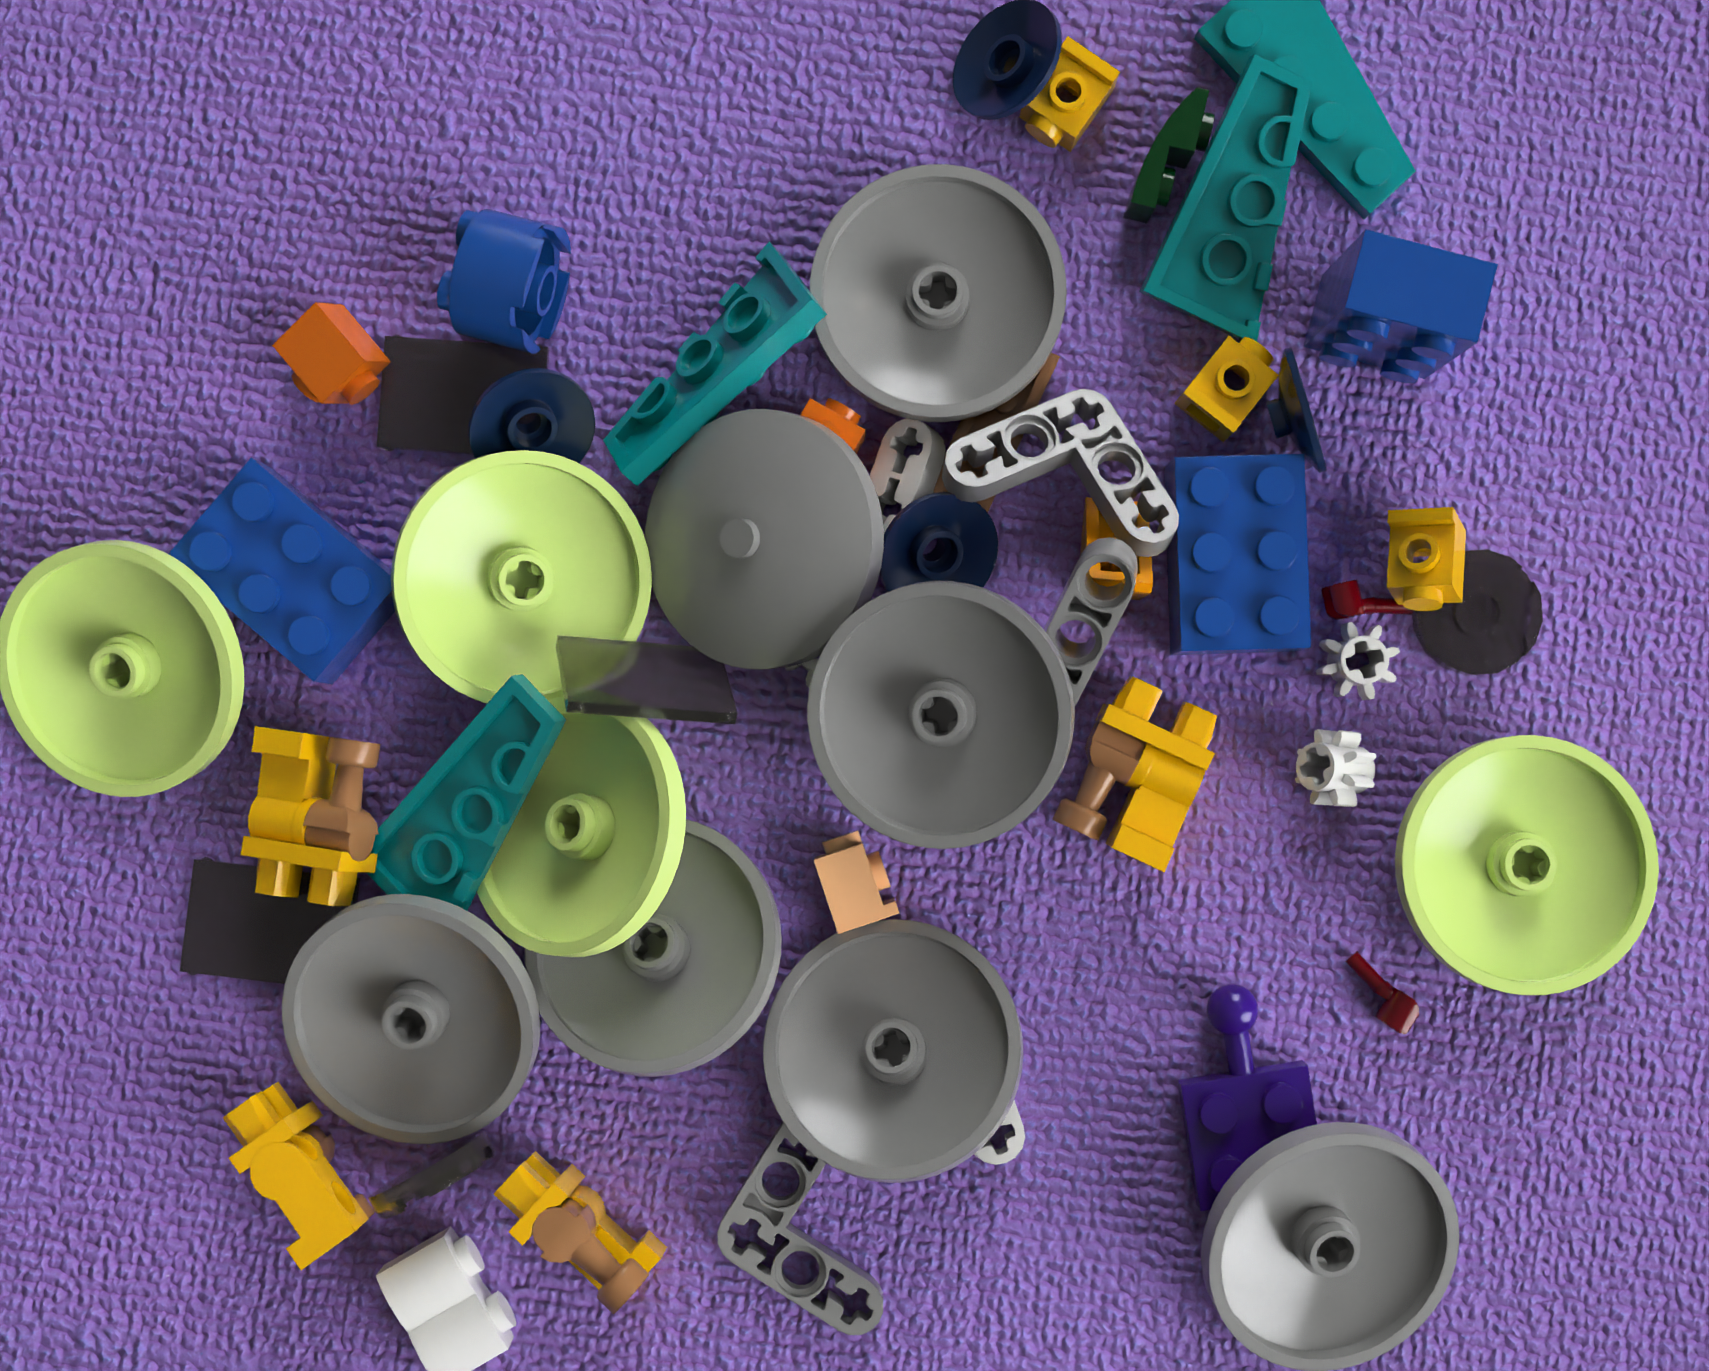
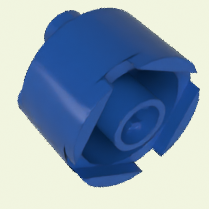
M484 209L479 213L470 210L464 211L456 229L458 250L452 271H446L438 285L437 305L439 309L449 311L452 326L459 335L536 354L541 349L535 343V340L538 337L551 338L561 317L567 296L570 272L559 270L560 252L571 254L570 239L566 230L562 227L491 209Z

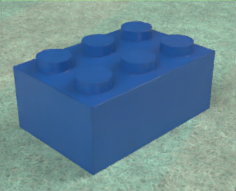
M1365 229L1322 275L1303 347L1320 351L1318 358L1329 364L1355 367L1358 361L1381 367L1380 375L1387 379L1402 383H1417L1419 378H1427L1478 343L1498 264Z
M1305 454L1174 457L1164 467L1165 490L1175 504L1179 514L1177 530L1167 548L1170 655L1297 652L1311 648Z
M252 457L169 552L170 556L178 559L193 570L209 586L224 606L313 682L333 685L395 612L392 598L391 569L273 468Z

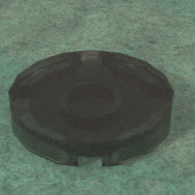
M1488 549L1465 551L1463 602L1443 603L1442 608L1434 611H1413V630L1424 652L1442 668L1465 676L1496 674L1511 667L1536 644L1543 622L1541 594L1535 582H1531L1528 575L1521 570L1523 567L1509 556Z
M480 1131L401 1174L372 1193L368 1199L378 1218H391L405 1211V1207H407L405 1203L415 1198L417 1201L427 1195L431 1197L482 1166V1161L493 1157L496 1150L486 1132Z

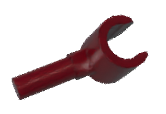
M1358 580L1337 583L1321 589L1326 613L1334 620L1373 613L1412 615L1414 611L1405 608L1403 605H1398L1394 598L1370 597L1362 599Z
M1356 951L1345 962L1374 993L1385 999L1375 1018L1398 1033L1407 1034L1419 1016L1417 1002L1407 994L1394 988L1388 981H1385Z

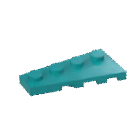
M1230 0L1197 31L1194 40L1236 84L1249 57L1254 54L1312 81L1298 150L1364 220L1416 172L1320 0Z
M1257 54L1249 57L1139 292L1239 340H1242L1243 337H1249L1257 341L1261 325L1259 317L1264 293L1269 288L1273 269L1271 260L1278 228L1282 226L1287 203V200L1284 199L1291 166L1295 165L1312 81Z
M770 242L755 257L762 267L743 288L734 282L718 303L725 311L707 333L699 335L693 331L678 349L680 354L676 361V370L668 379L655 377L603 439L620 472L636 486L652 472L664 467L675 451L703 426L714 421L719 412L746 387L758 382L769 366L794 344L803 341L811 333L814 326L827 315L784 256Z
M523 674L513 675L506 681L378 828L379 835H375L373 849L370 852L378 854L375 873L367 874L387 895L412 894L427 896L446 901L468 911L479 886L485 878L566 722L563 715Z

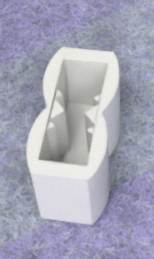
M451 1226L384 1264L376 1275L389 1306L401 1325L408 1332L411 1342L427 1371L474 1370L509 1349L514 1338L511 1328L516 1326L514 1313L504 1295L499 1291L491 1294L482 1282L479 1272L484 1270V1262L476 1245L467 1235L459 1238Z

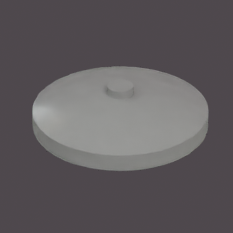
M928 164L898 170L875 180L852 196L841 207L826 228L815 253L810 277V293L827 313L814 326L816 335L826 358L839 377L855 393L874 406L896 416L925 422H949L975 417L999 407L1021 392L1036 377L1052 353L1063 322L1067 298L1066 274L1060 248L1050 227L1035 206L1009 184L992 175L968 167L949 164Z
M749 409L722 416L706 424L672 455L663 469L651 497L647 513L645 540L651 561L652 587L664 614L677 632L694 648L718 662L744 669H777L802 664L820 656L838 627L852 613L870 601L882 565L884 550L882 512L874 484L865 466L852 448L834 431L815 420L798 414L770 409Z
M929 581L903 586L876 597L852 613L838 627L823 649L813 672L807 703V722L810 742L819 769L833 793L853 815L875 831L894 840L925 848L949 849L976 845L996 838L1024 821L1037 809L1054 787L1066 764L1074 733L1075 707L1069 675L1061 655L1044 629L1027 612L1002 595L979 586L954 581Z
M686 819L684 844L674 879L658 909L633 936L608 951L586 957L545 955L525 948V968L535 989L539 1013L552 1032L572 1051L597 1065L622 1074L648 1077L673 1075L691 1070L718 1057L733 1046L757 1020L769 999L778 974L782 944L780 918L772 891L753 861L724 835L703 824Z
M412 894L377 896L359 901L333 915L307 940L296 955L287 974L282 997V1023L287 1047L297 1070L311 1091L325 1106L349 1124L369 1134L396 1142L410 1144L448 1142L470 1135L487 1126L500 1116L517 1096L533 1068L538 1053L541 1024L539 1005L529 974L520 958L504 938L486 922L459 906L427 896Z
M899 919L879 920L832 935L815 946L794 966L779 988L769 1011L763 1041V1063L769 1093L778 1114L793 1136L808 1151L824 1163L851 1176L875 1182L902 1183L926 1179L956 1167L981 1149L995 1134L1008 1114L1018 1090L1023 1064V1037L1016 1007L1005 983L990 962L972 945L951 932L931 924Z
M1332 1122L1307 1126L1289 1132L1260 1148L1246 1159L1224 1184L1208 1214L1201 1244L1203 1279L1212 1304L1228 1330L1241 1344L1259 1357L1280 1366L1304 1371H1328L1352 1367L1370 1361L1402 1343L1427 1320L1437 1307L1451 1281L1459 1250L1458 1216L1450 1191L1442 1177L1419 1151L1399 1136L1378 1127L1354 1122Z

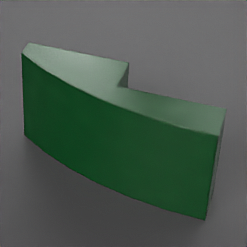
M1197 87L1168 118L1155 138L1140 168L1129 195L1123 218L1147 224L1156 205L1166 207L1170 198L1176 169L1165 167V165L1186 169L1195 150L1206 151L1215 114L1204 112L1209 90Z

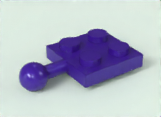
M1227 984L1217 988L1211 994L1207 1003V1016L1210 1023L1217 1031L1223 1033L1229 1072L1177 1080L1196 1205L1200 1211L1211 1210L1216 1197L1227 1180L1246 1159L1260 1148L1289 1132L1317 1125L1309 1069L1303 1060L1254 1068L1249 1030L1257 1020L1258 1004L1254 995L1248 989L1237 984Z

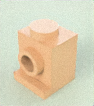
M858 830L822 842L826 854L814 857L813 861L838 934L899 914L895 898L882 901L879 893L880 890L891 887L880 853L876 851L866 854Z

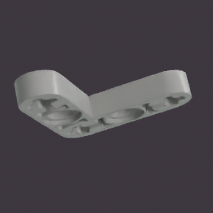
M1079 389L1068 392L961 437L952 443L946 452L942 471L943 484L948 492L954 494L957 499L966 502L988 499L1071 463L1115 537L1129 545L1136 556L1152 557L1164 552L1170 545L1179 524V514L1175 504L1116 410L1104 395L1094 390ZM1074 414H1078L1084 421L1094 419L1093 429L1089 430L1084 423L1071 426ZM1065 430L1062 441L1060 443L1058 433ZM1019 434H1032L1044 443L1046 450L1039 456L1025 457L1014 450L1011 440ZM996 447L998 458L992 460L994 449ZM968 460L973 468L985 464L982 477L977 478L972 471L961 473L962 461ZM1105 461H1119L1128 467L1132 480L1120 485L1111 484L1101 477L1098 466ZM1138 493H1141L1138 503L1136 505L1133 501V498H1135ZM1139 513L1146 522L1157 520L1160 523L1155 534L1148 526L1141 528L1135 526Z
M782 1121L722 1217L717 1232L719 1248L730 1262L838 1331L848 1335L865 1334L880 1322L883 1314V1292L878 1281L869 1273L789 1223L826 1163L806 1149L805 1155L816 1157L813 1165L809 1166L805 1159L796 1151L780 1147L779 1145L784 1138H787L794 1148L798 1143V1140ZM776 1162L791 1164L799 1175L797 1189L787 1196L771 1194L765 1188L762 1176L769 1165ZM750 1218L756 1220L759 1223L757 1235L771 1246L774 1245L776 1234L787 1238L776 1250L772 1267L769 1268L760 1263L766 1258L767 1250L760 1245L750 1241L743 1249L734 1244L736 1231L730 1227L734 1222L744 1226ZM796 1251L810 1253L819 1264L817 1277L806 1285H797L790 1282L782 1270V1264L786 1257ZM833 1268L841 1273L835 1278V1286L843 1292L853 1295L857 1292L858 1288L867 1291L866 1305L870 1308L867 1314L861 1310H856L851 1317L844 1315L843 1299L829 1289L824 1302L815 1298L825 1288L830 1269Z

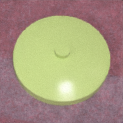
M519 450L492 453L469 460L444 474L423 493L409 512L395 544L391 569V587L395 612L409 645L425 666L444 683L474 700L488 703L511 676L523 674L547 700L566 695L584 694L605 680L627 657L641 633L648 613L651 599L652 572L648 546L636 516L627 502L605 479L591 469L568 458L540 451Z
M122 540L90 542L57 552L41 561L21 579L10 595L0 618V691L7 712L17 731L31 750L49 768L72 783L90 791L110 796L140 797L168 790L204 770L217 758L231 738L240 716L244 696V665L238 637L225 608L215 593L193 570L169 554L148 545Z
M575 694L548 700L563 715L566 722L477 890L479 899L487 914L508 938L530 951L562 957H586L608 951L633 936L651 918L666 896L674 879L683 849L686 828V805L682 778L675 757L663 735L644 715L625 704L596 696Z
M1517 735L1495 738L1472 745L1451 756L1439 765L1415 792L1406 808L1397 836L1395 850L1397 889L1404 912L1418 938L1432 955L1457 975L1485 988L1518 995L1560 993L1582 986L1604 974L1622 959L1639 938L1650 916L1657 892L1659 863L1656 838L1647 812L1633 788L1621 774L1596 754L1571 742L1553 737Z

